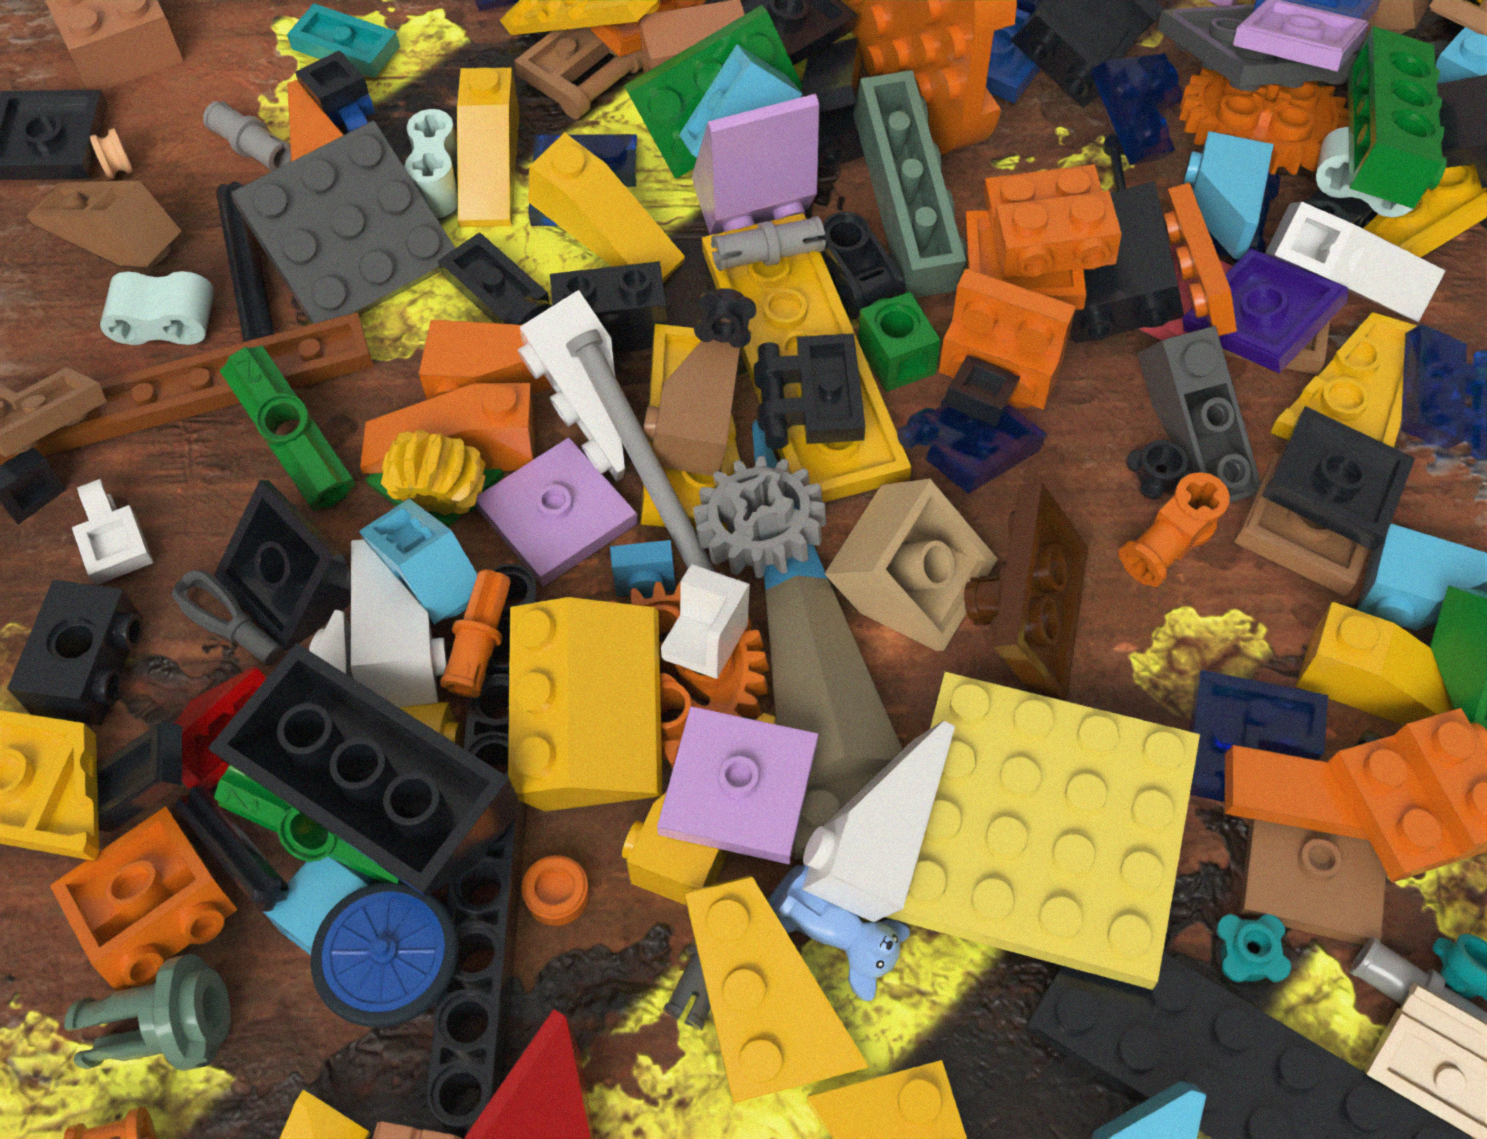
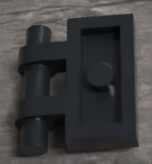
M854 333L797 337V355L781 356L779 345L773 342H766L758 347V361L754 364L753 372L754 383L756 387L761 389L762 403L757 408V419L759 428L765 433V444L768 448L782 449L786 447L789 443L788 429L791 426L804 425L806 444L864 441L866 427ZM788 383H800L801 397L785 398L784 387Z

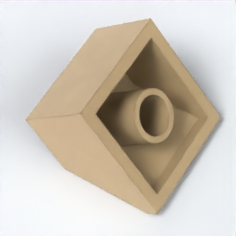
M931 479L881 485L824 574L861 614L935 651H944L967 613L964 601L966 583L970 582V577H988L998 559Z

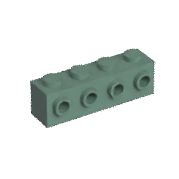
M913 70L861 78L853 115L891 257L895 260L902 273L906 293L911 292L914 298L955 291L963 269L967 268L966 243L962 236L959 237L954 219L955 207L951 191L946 189L944 184L939 147L936 142L932 141L928 127L926 101L923 96L919 95Z

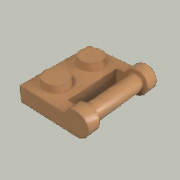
M591 27L550 32L515 59L514 63L518 77L558 102L569 117L578 120L590 110V103L628 72L636 73L643 67L642 50L619 57L590 30ZM611 53L616 56L578 87L572 84L573 81L607 54Z

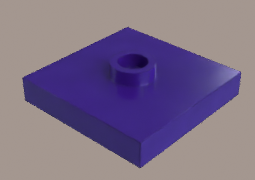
M1250 248L1225 274L1232 293L1237 331L1219 336L1220 343L1223 349L1280 373L1348 302V287ZM1193 308L1183 316V328L1187 333L1210 327L1206 316L1195 317Z

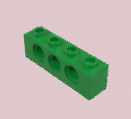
M1376 26L1371 28L1348 70L1349 189L1414 209L1426 189L1434 190L1439 184L1446 168L1447 158L1442 156L1441 142L1444 136V127L1440 126L1439 117L1442 98L1438 96L1437 91L1440 70L1435 65L1434 45Z

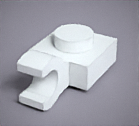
M101 479L77 487L89 521L72 527L88 576L95 585L102 584L154 563L138 518L130 505L117 510L111 494H106Z

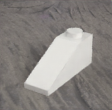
M364 539L352 540L351 670L353 679L397 707L438 703L437 677L443 676L446 664L448 663L444 637L432 639L428 612Z
M942 721L915 738L824 826H819L814 831L807 843L803 856V863L809 866L802 890L871 922L903 910L955 729L954 725Z

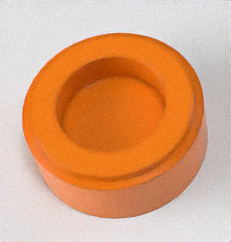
M553 855L538 860L528 869L522 882V896L533 918L545 925L562 926L573 922L584 912L590 898V887L583 868L575 860L566 856Z

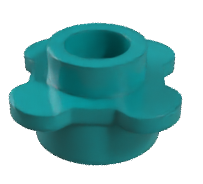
M1230 914L1224 916L1219 921L1216 932L1223 940L1220 949L1221 967L1224 974L1230 980L1235 982H1253L1267 977L1272 982H1280L1289 975L1291 963L1283 955L1281 938L1285 934V927L1277 917L1265 914L1259 920H1241L1236 915ZM1253 942L1257 944L1259 953H1251L1247 947L1248 943Z
M1471 934L1460 935L1454 943L1446 938H1438L1433 943L1432 948L1443 964L1440 974L1446 979L1447 986L1462 997L1473 999L1479 995L1487 1001V942Z

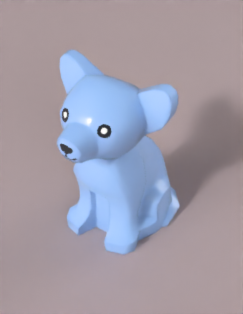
M805 864L803 866H795L775 888L767 900L787 934L797 930L822 944L845 950L849 960L848 981L852 991L859 999L871 1001L876 993V978L882 977L893 970L899 959L900 943L909 937V928L899 921L890 919L881 922H863L858 915L802 890L809 866Z

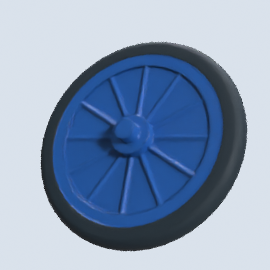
M381 882L363 887L338 902L326 915L318 928L313 941L310 960L315 988L326 1006L333 1013L350 1023L365 1027L381 1028L408 1022L428 1010L442 996L451 982L458 961V934L449 911L432 894L425 897L403 882L398 884Z

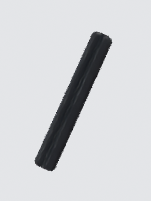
M233 181L229 185L221 184L216 190L242 337L243 341L247 342L273 335L274 328L256 237L232 201L231 192L243 185Z

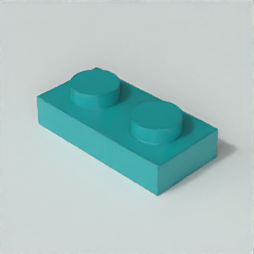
M315 3L311 5L287 34L292 50L318 59L327 57L340 50L361 74L372 78L379 74L400 47L396 31Z

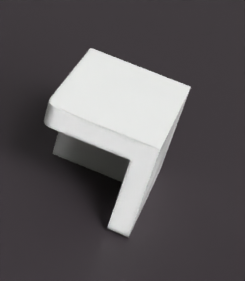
M691 564L681 580L680 616L661 646L662 659L717 679L748 626L750 584Z

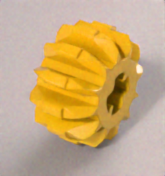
M423 429L416 430L415 433L409 431L398 433L396 440L392 441L389 452L385 454L381 468L383 471L381 484L388 490L387 494L393 499L406 501L410 498L427 512H438L444 516L451 514V512L463 514L467 513L470 507L475 506L477 496L482 492L485 480L483 472L486 463L480 458V452L475 447L464 445L461 438L452 439L444 436L442 432L431 434Z

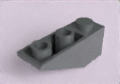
M1216 326L1168 338L1138 352V358L1152 406L1171 442L1178 444L1186 452L1188 457L1187 469L1193 473H1208L1219 478L1228 489L1230 494L1229 502L1254 496L1261 480Z

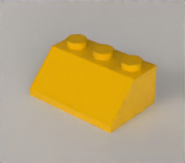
M573 597L510 607L508 777L521 802L546 812L661 797L663 795L659 611L649 606Z

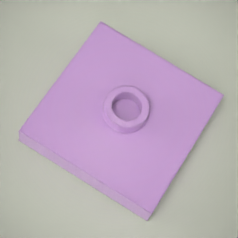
M1266 0L1237 27L1233 46L1338 72L1363 43L1369 23L1366 20L1291 2Z
M569 437L479 494L476 500L477 510L525 567L530 570L542 587L638 524L637 513L608 480L602 474H599L590 460Z
M690 706L657 825L658 835L790 864L818 744V733Z

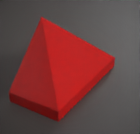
M253 666L190 700L174 723L182 725V782L189 790L193 786H204L208 791L211 790L229 767V764L212 754L208 747L266 680V677L257 667Z

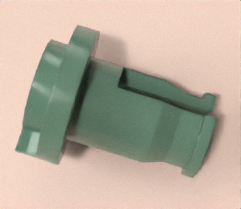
M187 954L167 959L160 966L156 976V983L120 990L98 1001L91 997L74 1001L68 1008L64 1028L67 1031L138 1017L140 1028L98 1036L94 1039L93 1048L76 1053L73 1062L80 1068L90 1069L101 1065L107 1059L128 1061L163 1053L173 1067L181 1071L206 1067L214 1060L220 1044L224 1042L228 1035L231 1008L227 989L219 974L209 968L199 956Z

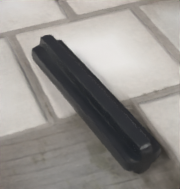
M193 786L188 795L178 797L176 810L258 911H273L277 902L287 899L289 894L288 884L222 807L218 806V801L214 799L206 787Z

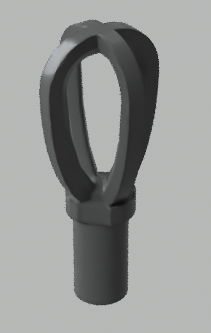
M202 569L189 571L181 580L175 583L172 590L173 598L179 604L182 612L196 624L210 632L227 637L233 643L238 642L267 666L276 662L281 656L283 647L257 627L249 615L242 612L231 593L209 572ZM198 587L210 592L226 607L233 619L228 622L196 605L188 599L189 589Z

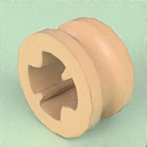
M115 128L109 129V133L105 138H99L96 134L89 136L108 180L115 179V174L121 170L127 174L134 172Z

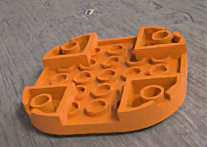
M841 0L858 15L852 34L854 38L858 37L864 65L870 76L913 70L919 95L923 96L926 101L928 127L932 141L937 143L940 155L983 142L992 135L1001 112V108L986 87L994 31L1015 25L1017 0Z

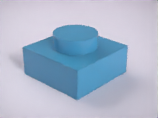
M671 540L610 546L617 597L631 595V589L636 588L643 598H651L655 582H661L665 592L676 590Z

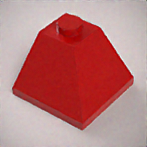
M555 1009L552 1010L464 1137L465 1139H595L581 1052L565 1015Z

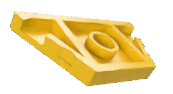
M0 710V844L96 861L99 854L96 734L84 723Z

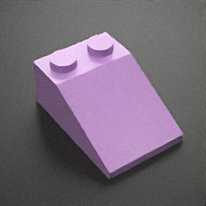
M816 94L708 121L691 178L709 235L744 228L772 219L776 220L800 213L806 214L805 210L809 209L817 194L819 102Z

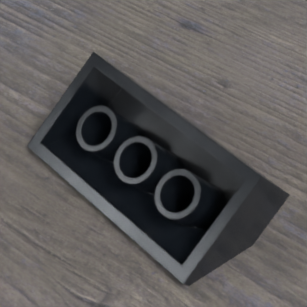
M298 643L294 645L208 747L212 754L425 897L481 862L522 808L509 777Z

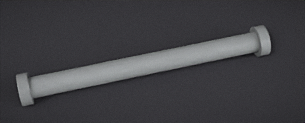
M589 330L576 336L566 344V348L571 357L579 358L685 565L689 568L693 564L716 572L705 549L701 548L699 538L599 347L603 340L598 330Z

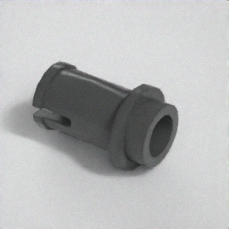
M691 944L687 949V953L691 958L668 1003H665L663 1011L678 1020L691 995H694L696 1000L684 1024L697 1030H703L705 1020L711 1008L696 945Z

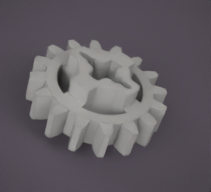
M758 456L755 468L749 469L738 460L734 462L735 473L733 475L727 476L719 471L713 474L716 489L701 487L699 490L701 505L695 506L693 511L700 546L702 549L709 548L711 561L715 565L729 558L732 574L738 575L745 565L753 566L756 578H762L766 566L773 564L781 574L787 572V559L794 557L796 560L806 562L809 559L807 544L820 545L822 542L821 527L826 526L825 503L822 501L821 487L819 484H810L809 473L805 468L790 474L789 461L786 459H782L777 463L775 468L767 467L765 457ZM721 522L727 523L728 531L723 527Z

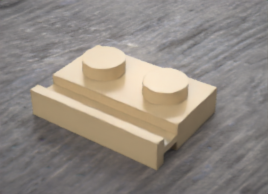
M1413 981L1408 989L1410 992L1401 1008H1397L1363 1069L1368 1076L1472 1137L1487 1139V1022Z

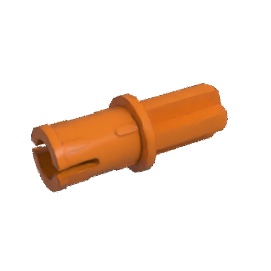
M488 569L481 570L477 574L464 619L453 623L452 632L456 636L449 661L440 680V686L448 688V691L465 697H479L481 695L490 656H492L494 647L499 646L503 639L497 627L511 583L510 578L505 574Z

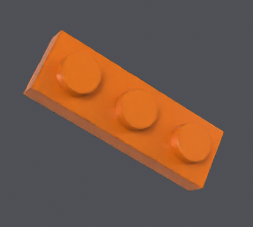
M1190 182L1168 188L1171 211L1163 213L1164 224L1170 246L1178 243L1181 246L1175 248V256L1182 280L1193 279L1194 284L1188 285V292L1195 317L1206 316L1209 326H1216L1218 336L1236 332L1231 289Z

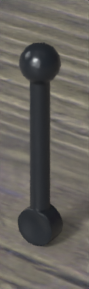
M1110 135L1104 141L1103 151L1111 158L1116 191L1126 189L1121 160L1125 141L1118 135Z

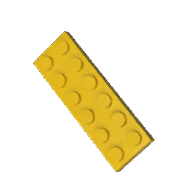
M804 213L771 220L774 225L806 220ZM758 224L714 235L721 236L757 229ZM714 235L702 237V252L716 289H734L745 297L750 298L756 305V315L749 320L748 329L751 332V340L746 346L740 348V352L760 404L762 403L761 389L756 387L754 383L753 367L758 361L757 349L761 344L766 342L776 343L780 347L781 356L797 355V337L854 333L820 252L814 251L780 258L779 263L776 265L765 266L762 261L718 271L712 252L718 250L711 247V237ZM855 333L854 338L866 427L864 441L806 444L804 425L791 426L788 429V445L782 449H777L781 460L786 459L789 461L790 474L805 468L809 473L810 484L820 485L823 503L877 489L884 484L910 480L911 475L910 462ZM788 383L784 387V397L800 398V383Z

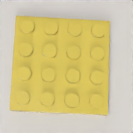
M945 672L930 729L942 721L954 725L955 729L904 908L886 916V918L1153 990L1159 979L1200 734Z

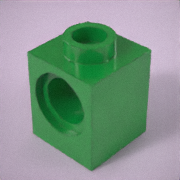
M911 292L890 299H879L870 306L860 309L858 342L864 356L886 392L936 374L941 340Z

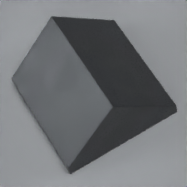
M259 480L214 576L264 630L283 647V650H289L296 643L300 644L326 624L335 609L343 611L351 604V573L343 555L269 480Z

